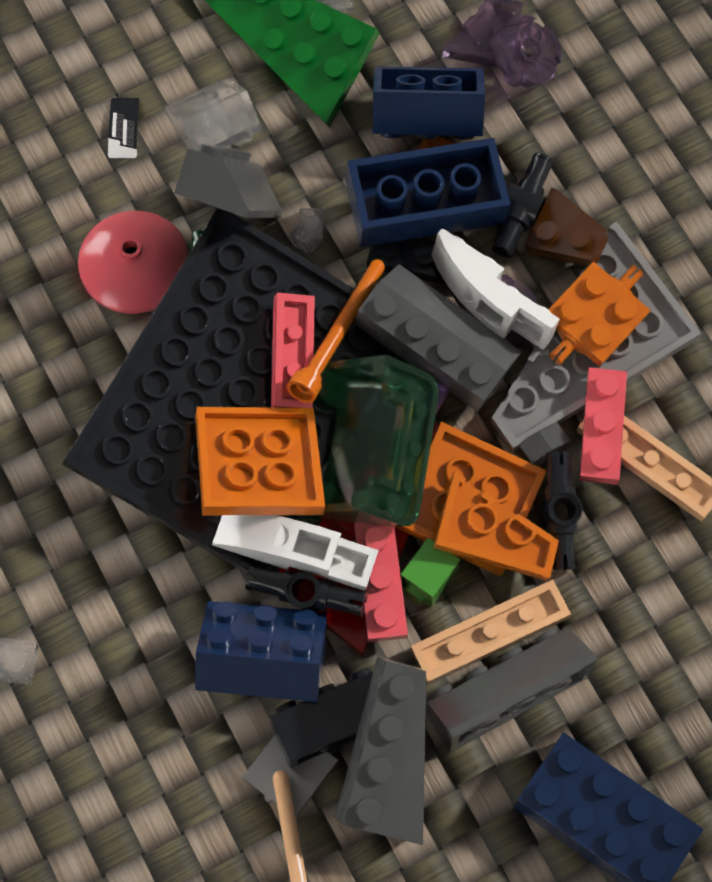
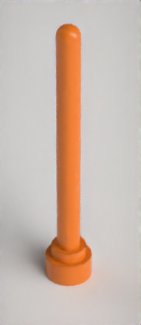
M376 259L371 262L309 365L295 371L287 384V390L298 401L312 403L316 399L322 388V378L320 375L354 321L357 311L368 298L385 269L383 261Z

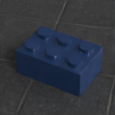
M375 66L373 134H380L384 138L417 135V137L422 139H435L438 135L453 136L459 140H471L475 136H483L485 106L483 69Z
M208 601L196 649L195 690L317 702L325 654L327 612Z

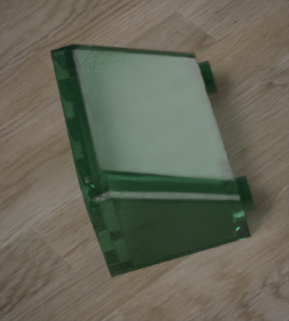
M388 355L328 362L320 375L322 378V388L319 393L323 401L329 406L338 409L326 481H322L325 509L323 515L301 516L310 519L386 526H410L414 524L418 519L421 509L439 397L436 380L428 372Z

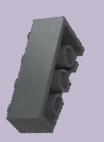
M377 656L335 815L343 826L423 845L425 670Z

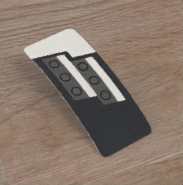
M139 98L111 99L108 135L109 158L137 157Z

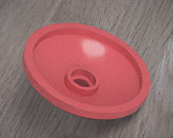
M125 211L102 220L87 234L79 251L78 269L86 291L97 303L115 312L139 314L157 308L189 254L182 234L170 221L151 212ZM129 247L137 249L133 254H127L125 250Z

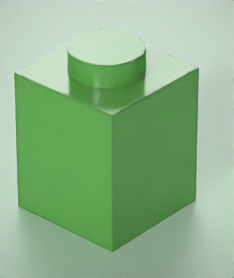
M427 538L401 573L403 594L416 604L421 605L424 602L432 607L458 572L460 559L452 553L433 548L434 541Z

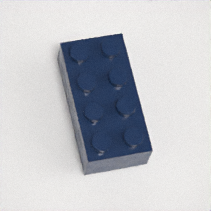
M494 138L348 160L345 182L360 247L437 235L442 228L451 233L505 224L511 206Z
M564 732L514 805V808L618 882H670L704 830Z

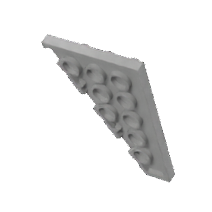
M617 221L611 224L608 229L609 239L597 265L611 277L618 280L631 265L637 267L634 274L640 269L643 277L630 290L651 311L601 367L596 365L586 355L575 350L561 365L555 363L557 357L552 361L549 353L562 341L557 330H555L552 340L544 350L538 346L534 348L523 370L511 385L508 394L503 402L500 403L491 419V424L512 453L520 449L519 444L537 431L555 422L561 424L584 410L589 367L627 371L626 383L699 340L701 332ZM587 266L582 270L581 274L588 268Z

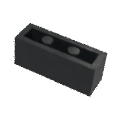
M370 667L353 673L349 676L350 682L335 687L332 683L319 688L317 702L304 701L298 704L297 700H292L275 709L276 714L270 716L271 726L290 769L356 739L373 675Z

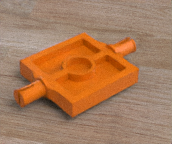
M594 261L548 309L560 319L556 330L562 339L557 347L549 353L552 361L557 357L555 363L561 365L575 350L586 355L599 367L603 365L651 311L630 290L643 277L640 269L634 274L637 267L631 265L618 280L611 277Z

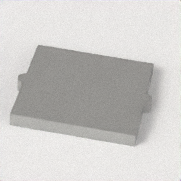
M274 735L242 779L265 795L264 799L267 803L273 801L277 804L273 774L278 770L287 772L297 818L338 763V759L326 752L290 769L276 735Z

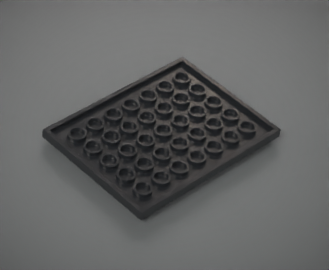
M217 208L62 465L248 574L251 565L276 571L277 566L212 545L222 516L202 515L195 421L196 408L271 407L274 295L276 293L315 296V355L355 289L235 214ZM355 319L321 373L322 388L313 402L323 485L396 353L354 324ZM307 515L277 516H282L303 522ZM251 576L254 579L260 581L259 577Z

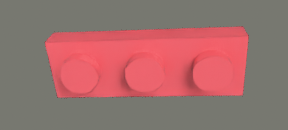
M276 293L273 297L271 407L313 408V402L303 403L292 397L287 390V384L295 371L307 367L314 357L315 296Z
M590 367L588 369L579 481L614 485L619 483L627 371Z
M394 520L354 523L355 543L379 550L365 590L368 592L367 603L363 602L367 642L405 639L408 637Z

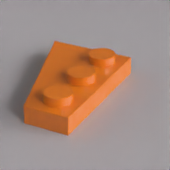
M454 470L451 475L433 548L547 581L551 577L559 540L522 515L514 514L496 502L497 498L485 490L484 492L480 491L465 481L466 478Z

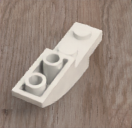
M442 228L437 234L432 258L447 286L457 299L486 327L503 339L513 330L544 350L552 340L560 319L547 308L539 306L522 295L516 288L502 282L501 277L504 268L492 258L483 255L466 244L461 238L452 235Z
M222 515L212 543L213 546L286 570L290 566L363 591L366 590L379 551L340 538L341 533L277 515Z

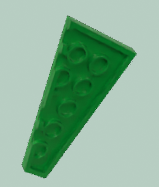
M204 0L330 128L380 34L377 28L316 0Z

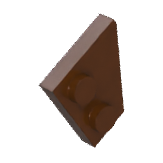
M551 188L525 244V248L528 254L589 267L593 261L596 264L598 263L609 236L604 227L557 189Z

